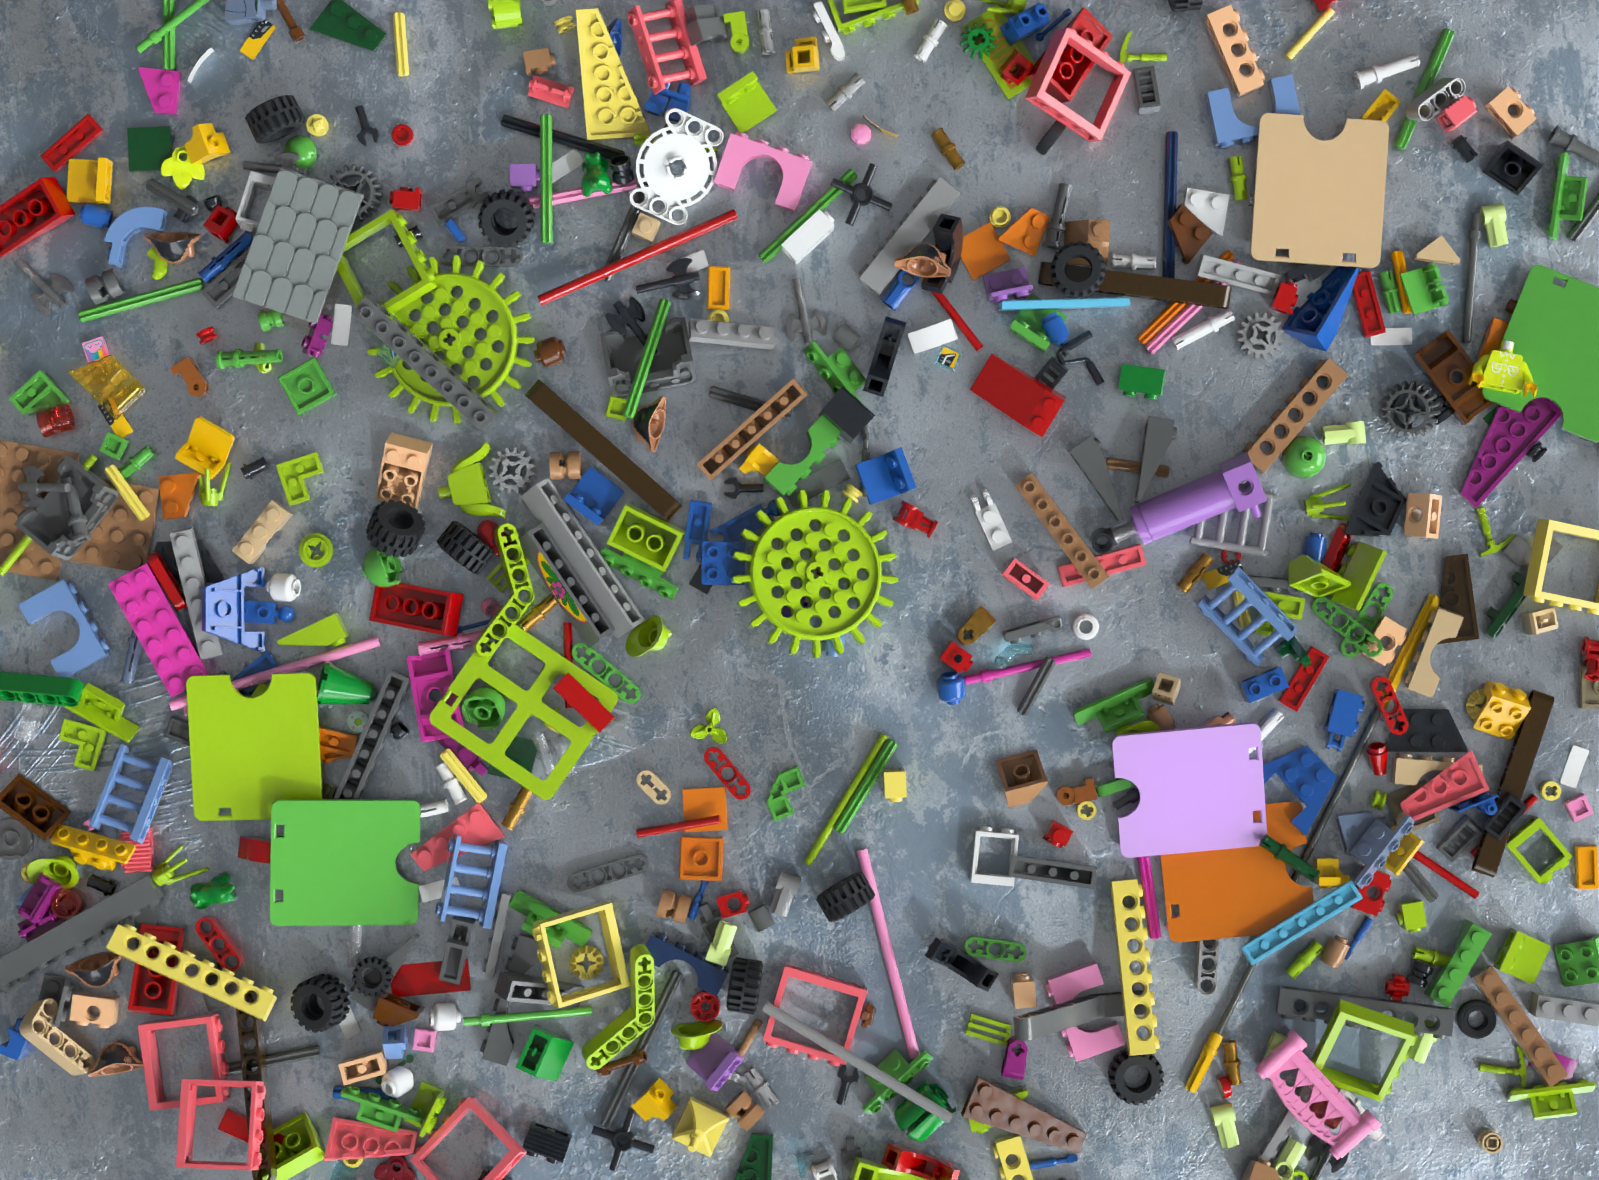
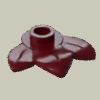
M401 1155L391 1156L386 1163L379 1164L375 1169L374 1178L379 1180H416V1174L408 1167L406 1158ZM394 1164H398L400 1168L395 1167Z

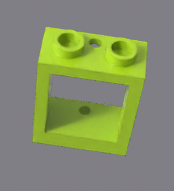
M1537 816L1531 817L1512 833L1505 847L1537 884H1545L1553 878L1552 874L1558 869L1562 870L1570 863L1568 860L1573 857L1540 817ZM1538 829L1544 833L1561 853L1560 857L1539 874L1516 849Z

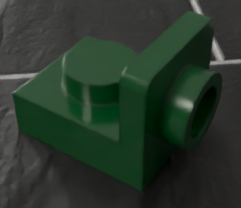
M1295 636L1289 641L1283 640L1276 647L1281 659L1291 655L1296 664L1300 662L1303 668L1311 664L1307 652Z

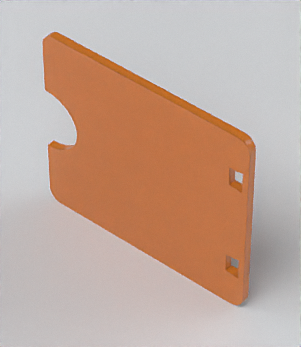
M1299 802L1265 804L1267 834L1281 845L1285 844L1290 851L1297 846L1307 844L1306 835L1303 836L1291 823L1303 811V807ZM1260 810L1253 811V821H1260ZM1260 846L1160 855L1168 935L1173 942L1261 935L1314 902L1312 887L1302 886L1294 882L1286 871V863L1280 859L1276 860L1272 853ZM1171 904H1178L1180 917L1172 918Z

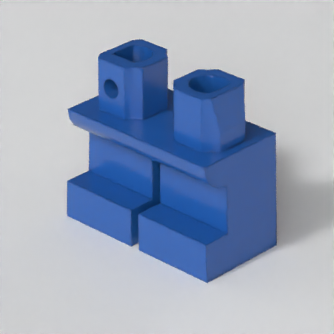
M1039 2L1010 17L1008 22L1000 27V30L1009 46H1012L1026 37L1043 30L1050 22L1049 13L1044 4Z
M670 82L665 83L666 88L658 94L654 95L651 90L649 99L644 107L645 112L664 118L665 112L670 108H678L688 112L691 101L689 97L691 86L680 82L677 92L669 90ZM672 112L668 119L678 123L680 121V114Z
M25 1015L22 1018H17L15 1025L7 1028V1033L11 1038L0 1045V1054L17 1061L28 1056L32 1043L25 1039L19 1031L20 1023Z

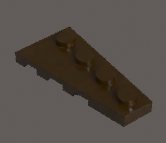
M1468 554L1445 557L1440 607L1460 614L1464 618L1456 638H1447L1437 644L1479 639Z

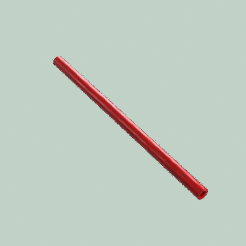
M732 209L537 296L541 306L730 223L738 219L737 214Z

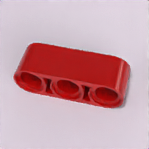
M208 915L196 922L195 930L222 968L233 972L243 965V954L215 917ZM203 921H208L211 924V931L203 929ZM216 938L224 941L223 949L216 947ZM229 956H234L237 959L236 966L228 963Z

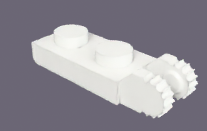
M819 1L813 4L814 11L811 12L817 24L821 23L824 29L821 31V34L826 43H831L830 53L834 60L842 61L845 58L846 52L823 3Z
M985 488L982 490V495L988 504L987 507L981 509L979 501L974 494L970 495V499L992 551L1012 543V540L995 503L992 502Z

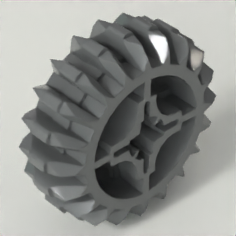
M352 164L351 171L347 165H344L345 172L342 173L340 169H336V173L339 176L330 175V178L334 181L332 184L349 188L350 190L353 189L354 191L357 189L356 192L363 194L364 185L368 182L371 191L369 201L363 196L361 204L364 207L359 209L356 215L361 222H364L363 215L366 214L368 218H371L372 215L369 211L372 209L377 213L378 209L374 205L382 204L377 199V197L383 196L382 192L377 191L382 188V184H374L379 178L377 176L371 177L373 171L370 169L365 173L363 165H361L358 171L356 164ZM350 177H361L360 181L357 180L352 185L343 182Z
M1414 380L1410 384L1404 381L1402 385H1394V390L1390 389L1387 391L1389 396L1383 398L1388 403L1381 405V409L1387 411L1381 417H1388V421L1384 425L1391 424V432L1397 429L1398 437L1404 433L1405 439H1409L1411 435L1414 439L1419 438V433L1422 436L1426 435L1427 430L1431 431L1434 428L1431 423L1435 424L1438 422V419L1434 416L1439 415L1440 411L1435 410L1434 407L1439 406L1440 403L1433 402L1432 399H1435L1437 395H1429L1431 392L1430 387L1423 390L1424 383H1420L1417 386ZM1403 393H1408L1405 403L1396 405L1399 396ZM1418 396H1419V397L1422 399V401L1424 402L1425 407H1424V406H1421V405L1418 403V400H1417ZM1410 406V408L1413 409L1415 412L1411 413L1410 410L1404 408ZM1396 413L1402 415L1403 423L1398 419ZM1417 415H1426L1424 421L1419 426L1413 427V422H1415Z

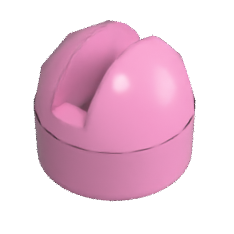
M486 598L481 603V609L487 616L492 617L500 609V604L493 598Z

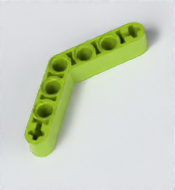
M509 523L497 526L494 531V538L510 595L474 641L472 649L478 657H489L496 651L534 600V591L517 530ZM504 530H509L510 535H507V538L506 536L502 537L501 532H503ZM513 541V544L504 547V543ZM510 548L516 552L514 560H510L507 557L506 553ZM515 569L519 570L522 574L519 581H515L512 577ZM521 590H524L528 595L525 602L520 601L518 598V593ZM508 607H511L515 612L512 619H508L505 615ZM495 624H498L502 629L499 636H495L492 632ZM489 639L495 640V642L490 641L486 645L488 651L481 652L482 647L480 646V644L487 643Z
M643 944L635 945L630 950L631 1006L587 1042L581 1050L582 1056L590 1069L596 1070L604 1066L654 1023V959L648 948Z

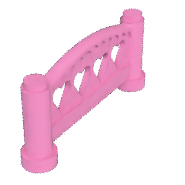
M1292 1029L1287 1034L1288 1038L1257 1065L1255 1071L1263 1080L1266 1077L1270 1079L1276 1093L1289 1112L1310 1132L1331 1145L1329 1151L1338 1160L1340 1157L1343 1158L1373 1129L1377 1131L1382 1124L1368 1109L1360 1115L1302 1052L1308 1044ZM1298 1068L1295 1084L1287 1086L1286 1080L1280 1078V1073L1285 1070ZM1313 1084L1309 1101L1302 1102L1301 1096L1294 1093L1295 1088ZM1328 1100L1324 1117L1317 1118L1315 1112L1310 1111V1104ZM1343 1117L1337 1134H1332L1330 1128L1324 1126L1326 1119Z

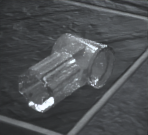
M24 703L21 709L22 717L14 738L32 744L40 723L47 716L49 705Z

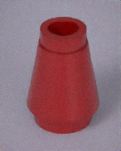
M1382 742L1371 743L1368 745L1366 752L1373 773L1376 776L1385 775L1387 773L1388 748Z

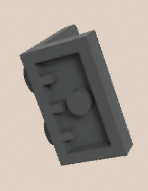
M45 973L38 1001L52 998L57 1002L58 1013L54 1018L56 1020L54 1027L59 1028L60 1022H65L68 1006L64 1004L65 1001H70L73 985L69 984L71 978Z

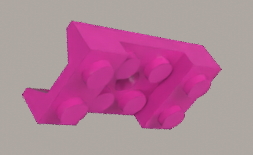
M446 649L438 653L406 657L421 742L426 743L451 738L430 723V714L439 702L431 701L430 693L433 690H439L442 698L455 680L451 650ZM452 693L445 703L452 707L458 696ZM459 704L452 713L451 719L465 728Z

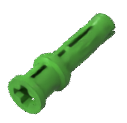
M241 349L229 352L218 350L216 353V364L219 369L231 366L242 368L246 364L281 363L283 360L281 349L243 352ZM258 356H267L265 358H254Z

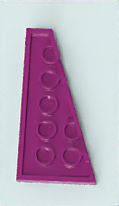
M1536 398L1529 401L1520 413L1498 404L1459 495L1472 507L1477 508L1562 415L1560 409L1547 398Z

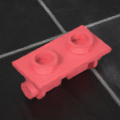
M534 75L533 79L529 82L527 96L568 109L575 88Z

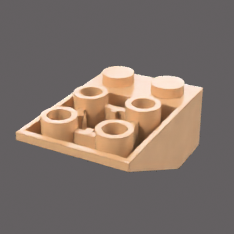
M391 432L385 442L375 499L386 502L389 500L397 502L399 500L417 509L430 462L433 443Z

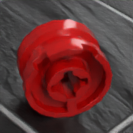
M704 990L697 992L690 1004L692 1015L702 1022L714 1020L720 1011L718 995L716 997ZM707 1002L710 1007L703 1010L702 1003Z

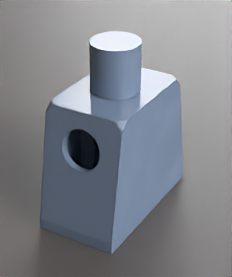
M1371 811L1334 815L1345 854L1352 855L1350 851L1376 820ZM1386 816L1377 818L1389 827Z

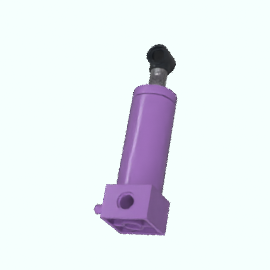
M1243 453L1219 463L1221 469L1130 507L1132 517H1130L1129 523H1123L1122 526L1120 524L1115 528H1098L1092 533L1093 549L1101 554L1108 553L1113 546L1118 545V542L1135 535L1141 536L1146 545L1153 542V540L1156 541L1237 507L1239 512L1250 508L1253 518L1260 517L1261 512L1258 504L1266 502L1267 498L1248 453ZM1246 480L1245 483L1239 484L1241 481ZM1099 537H1106L1108 539L1107 543L1103 545L1098 544L1096 541Z

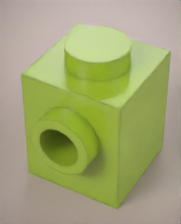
M1413 899L1397 902L1399 912L1396 913V919L1399 926L1401 925L1409 933L1422 931V927H1427L1422 900Z

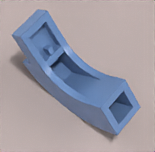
M137 207L121 214L111 224L104 239L105 242L112 244V247H109L107 251L108 264L122 268L127 242L135 233L142 230L164 232L168 211L155 207Z

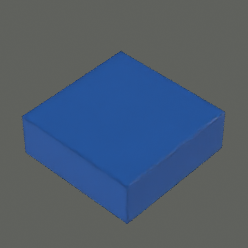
M453 219L446 222V226L458 242L462 243L467 239Z

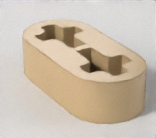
M643 770L638 774V786L655 803L662 805L670 800L671 790L654 772ZM643 774L645 776L651 775L650 781L654 784L653 787L648 783L644 785L641 783L643 780L641 776ZM657 787L660 791L666 790L665 796L667 799L661 798L658 800L656 798L658 793L654 788Z

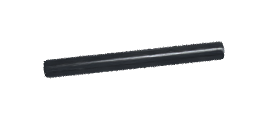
M503 115L501 120L503 127L540 138V125L509 115ZM552 129V142L591 154L599 152L600 157L607 159L618 155H625V152Z

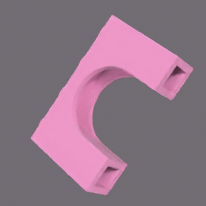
M736 132V135L731 133L714 179V185L735 192L744 166L755 158H769L779 165L783 173V181L775 201V206L795 213L812 167V161H809L810 157L797 153V156L789 154L788 149L777 146L776 149L769 147L768 142L757 139L756 142L749 140V136L741 132Z
M1092 961L1046 977L1048 983L1044 985L1048 996L1053 995L1055 1004L1052 1005L1073 1000L1080 992L1102 985L1104 982L1096 961ZM1116 1021L1095 1029H1083L1075 1026L1061 1031L1062 1036H1067L1069 1044L1066 1045L1069 1056H1074L1076 1062L1125 1045L1121 1030Z

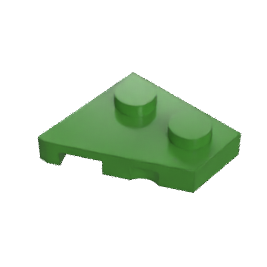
M39 370L9 398L23 415L70 402L42 370Z

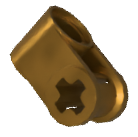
M980 606L959 629L957 634L959 642L963 645L974 643L995 623L996 619L984 607ZM963 630H965L966 632L969 630L972 631V640L963 639Z

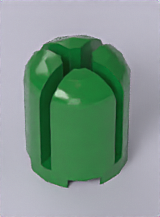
M929 1079L915 1090L953 1114L956 1112V1107L952 1109L947 1101L949 1096L937 1084L934 1086L928 1083ZM908 1099L902 1102L894 1113L897 1126L901 1131L907 1129L906 1136L917 1142L926 1140L945 1122Z

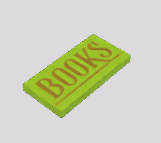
M986 11L961 27L963 33H967L965 30L966 26L974 30L973 24L977 22L979 29H981L983 23L986 24L985 31L990 28L993 29L989 36H996V41L991 42L996 47L994 50L989 49L991 53L989 57L983 53L982 62L1006 99L1010 100L1030 87L1032 81L1026 76L1019 86L1013 82L1009 85L1000 77L1003 73L999 68L1010 57L1014 49L1020 52L1033 65L1036 62L1022 41L1009 46L1000 30V27L1008 22L1004 13ZM977 37L976 40L972 39V41H975L974 44L977 46H979L980 43L984 44V41L981 42L982 38ZM1014 64L1010 71L1014 72L1017 66Z

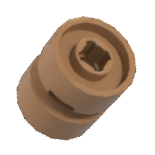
M568 451L566 455L562 452H550V479L563 480L565 476L569 479H581V452Z
M663 889L656 916L665 919L672 917L673 921L685 924L692 897L683 894L676 896L675 892Z
M745 1090L738 1093L724 1109L732 1118L738 1119L737 1123L745 1131L749 1130L765 1113L758 1103H752V1097Z

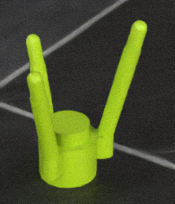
M979 0L1005 7H987V11L1013 15L1024 11L1027 0H1006V2L1000 0Z
M227 463L219 492H217V488H210L208 468L205 469V488L203 487L202 475L200 479H197L201 505L218 506L219 500H223V492L231 463Z
M1346 483L1318 494L1309 495L1308 499H1304L1306 516L1311 515V518L1348 521V516L1320 513L1324 512V508L1345 505V501L1323 503V499L1318 498L1351 486V483Z
M179 845L165 860L156 865L157 869L152 871L151 875L158 886H162L165 883L169 886L176 881L206 872L209 868L204 867L173 877V871L188 861L187 858H184L171 867L166 865L183 848V845Z

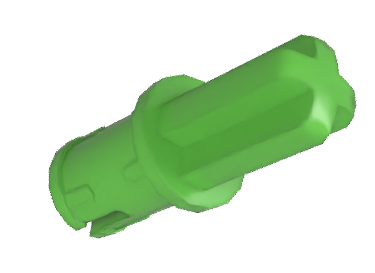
M1392 270L1381 272L1378 274L1383 290L1381 294L1385 296L1388 313H1399L1401 309L1397 296L1398 289H1396Z
M145 445L133 457L129 456V460L119 467L118 471L126 480L137 469L141 470V466L155 456L154 451L148 445Z

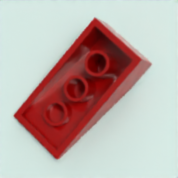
M1085 7L1081 8L1066 26L1074 29L1080 37L1090 40L1093 46L1099 50H1104L1112 38V35ZM1066 44L1045 92L1061 103L1071 101L1095 62L1069 44ZM1045 52L1036 61L1035 67L1027 75L1031 81L1034 79Z
M56 177L40 178L0 205V258L76 215Z
M991 353L970 388L973 393L1041 437L1044 436L1066 396Z
M399 583L390 587L375 586L369 621L440 635L456 636L464 594L406 583Z
M141 924V935H144L145 932L157 937L156 942L161 944L164 941L176 946V951L182 953L184 928ZM151 949L148 954L149 958H156L159 954V949ZM178 957L170 958L168 966L175 967L179 962ZM135 963L128 1010L132 1013L175 1017L179 982Z

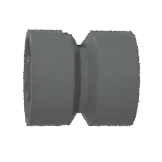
M115 268L102 272V276L94 275L85 279L87 290L96 305L108 301L109 296L115 298L125 294L123 282Z

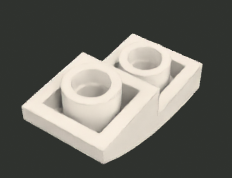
M951 318L907 334L914 354L958 339Z

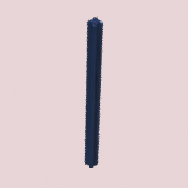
M1168 131L1166 133L1162 277L1175 279V241L1167 220L1176 210L1178 132Z

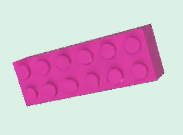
M148 562L108 583L171 698L186 690V682L191 676L211 675L204 660L200 659L198 649Z

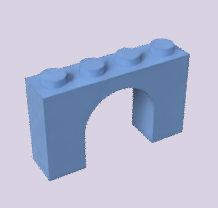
M1292 74L1270 79L1268 87L1272 102V113L1300 115ZM1229 87L1209 91L1204 95L1215 146L1221 145V148L1233 146L1236 141L1242 140L1243 144L1255 141V137H1258L1259 125L1250 126L1244 124L1236 117Z
M63 579L19 604L29 624L36 623L59 610L68 612L78 622L80 634L76 645L50 661L57 675L66 678L110 655L108 650L110 649L109 643L104 637L101 638L97 622L88 615L89 608L84 600L79 599L77 595L79 592L78 588L69 579Z

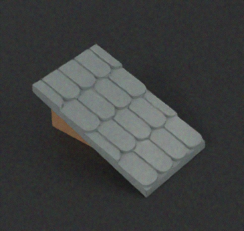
M281 167L265 205L232 297L316 324L364 194Z

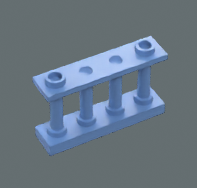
M1238 566L1228 577L1230 584L1211 600L1204 595L1198 606L1205 616H1209L1238 646L1246 659L1258 667L1265 657L1262 652L1280 637H1284L1289 641L1294 637L1298 627ZM1235 590L1240 591L1245 596V600L1225 616L1217 606ZM1254 606L1260 612V615L1240 631L1232 621L1247 608ZM1265 621L1270 622L1275 631L1255 647L1247 637Z
M121 744L120 748L116 749L113 755V766L96 809H93L90 814L89 825L99 830L101 823L127 831L131 835V840L143 845L174 763L162 757L159 762L153 763L129 755L130 749ZM128 763L153 771L154 777L152 782L145 783L121 775L124 764ZM120 783L144 791L146 794L144 802L139 804L113 795L116 784ZM109 803L136 811L138 814L136 823L130 824L106 816L105 813Z
M454 833L453 839L450 838L448 843L450 856L441 901L437 902L435 914L438 915L437 918L440 921L445 922L446 914L477 919L482 928L491 929L508 844L498 840L491 847L461 842V836ZM464 851L489 855L492 858L491 867L483 868L456 863L458 852ZM454 872L484 876L488 879L487 887L478 889L453 885ZM450 893L479 897L484 900L483 908L473 910L448 906Z

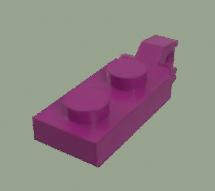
M454 739L437 740L445 749H451L470 772L475 769L482 776L489 770L481 762L482 758Z

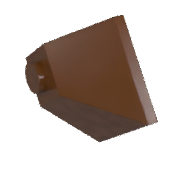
M385 991L378 999L373 1019H376V1023L381 1026H395L417 1019L423 1013L425 1007Z

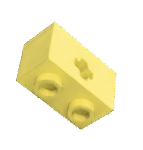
M904 768L883 770L885 799L889 798V802H901L902 798L907 797L906 771Z

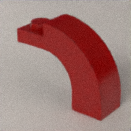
M240 836L238 858L270 864L271 840L255 836Z
M890 1143L887 1144L881 1163L894 1171L913 1174L927 1180H957L960 1170L951 1166V1163L939 1157L910 1147Z

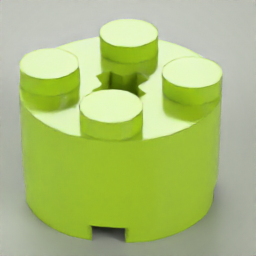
M487 0L489 11H491L493 30L523 26L520 0Z

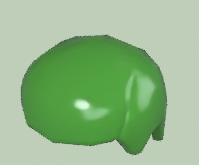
M303 135L293 136L288 139L284 152H293L300 155L301 158L295 162V166L310 169L317 161L315 143L309 137Z

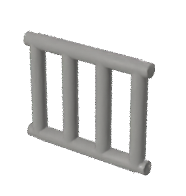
M1264 492L1267 501L1264 502L1257 547L1245 545L1250 508L1241 511L1236 543L1224 541L1228 511L1219 514L1215 540L1202 537L1204 520L1195 525L1194 536H1191L1190 544L1267 557L1268 549H1266L1273 502H1276L1277 494Z

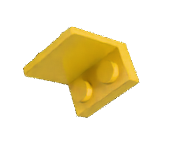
M98 158V160L69 159L68 201L110 205L113 162L107 158Z

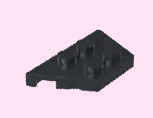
M1380 462L1374 464L1342 532L1344 535L1385 538L1391 535L1407 499L1396 488L1392 478L1386 476L1381 469L1383 466Z
M196 540L206 583L224 580L221 571L203 540ZM157 542L153 552L157 551L162 556L177 583L182 584L172 542Z
M1403 709L1408 721L1407 731L1402 735L1392 733L1387 744H1385L1388 752H1468L1448 709ZM1398 721L1394 728H1397L1399 730V725L1402 724V722Z

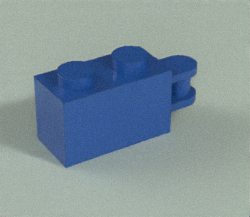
M1334 689L1323 730L1329 731L1325 745L1326 749L1331 747L1337 749V752H1341L1346 736L1352 738L1353 734L1357 733L1359 722L1357 721L1358 714L1363 712L1365 701H1362L1363 696ZM1334 733L1340 734L1339 741L1333 739Z

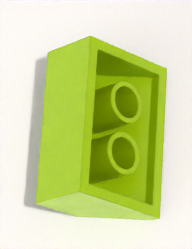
M628 502L625 504L606 544L665 572L686 530Z
M1355 541L1354 544L1351 543L1346 552L1348 558L1345 564L1342 563L1337 571V574L1351 582V586L1329 594L1328 599L1351 611H1360L1387 552L1360 541Z
M306 1112L273 1130V1135L279 1133L285 1136L281 1145L274 1142L275 1151L279 1149L276 1155V1180H287L324 1159L326 1148L323 1140ZM260 1149V1153L262 1154L263 1159L265 1158L267 1152L263 1149ZM263 1169L261 1172L263 1180H267L269 1177L266 1169Z

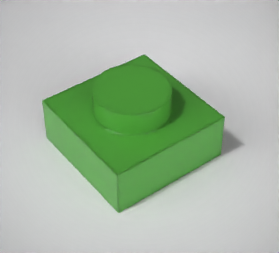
M108 431L99 451L117 460H121L129 441Z

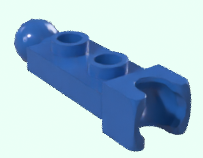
M774 499L768 503L767 508L764 509L762 504H759L710 530L709 533L711 535L722 534L724 537L723 542H736L743 538L741 535L742 530L747 529L754 532L764 527L755 515L759 510L766 513L767 516H779L781 513L776 507Z
M244 600V622L275 624L276 618H279L282 622L286 623L292 621L295 613L293 608L287 605L276 609L277 602Z

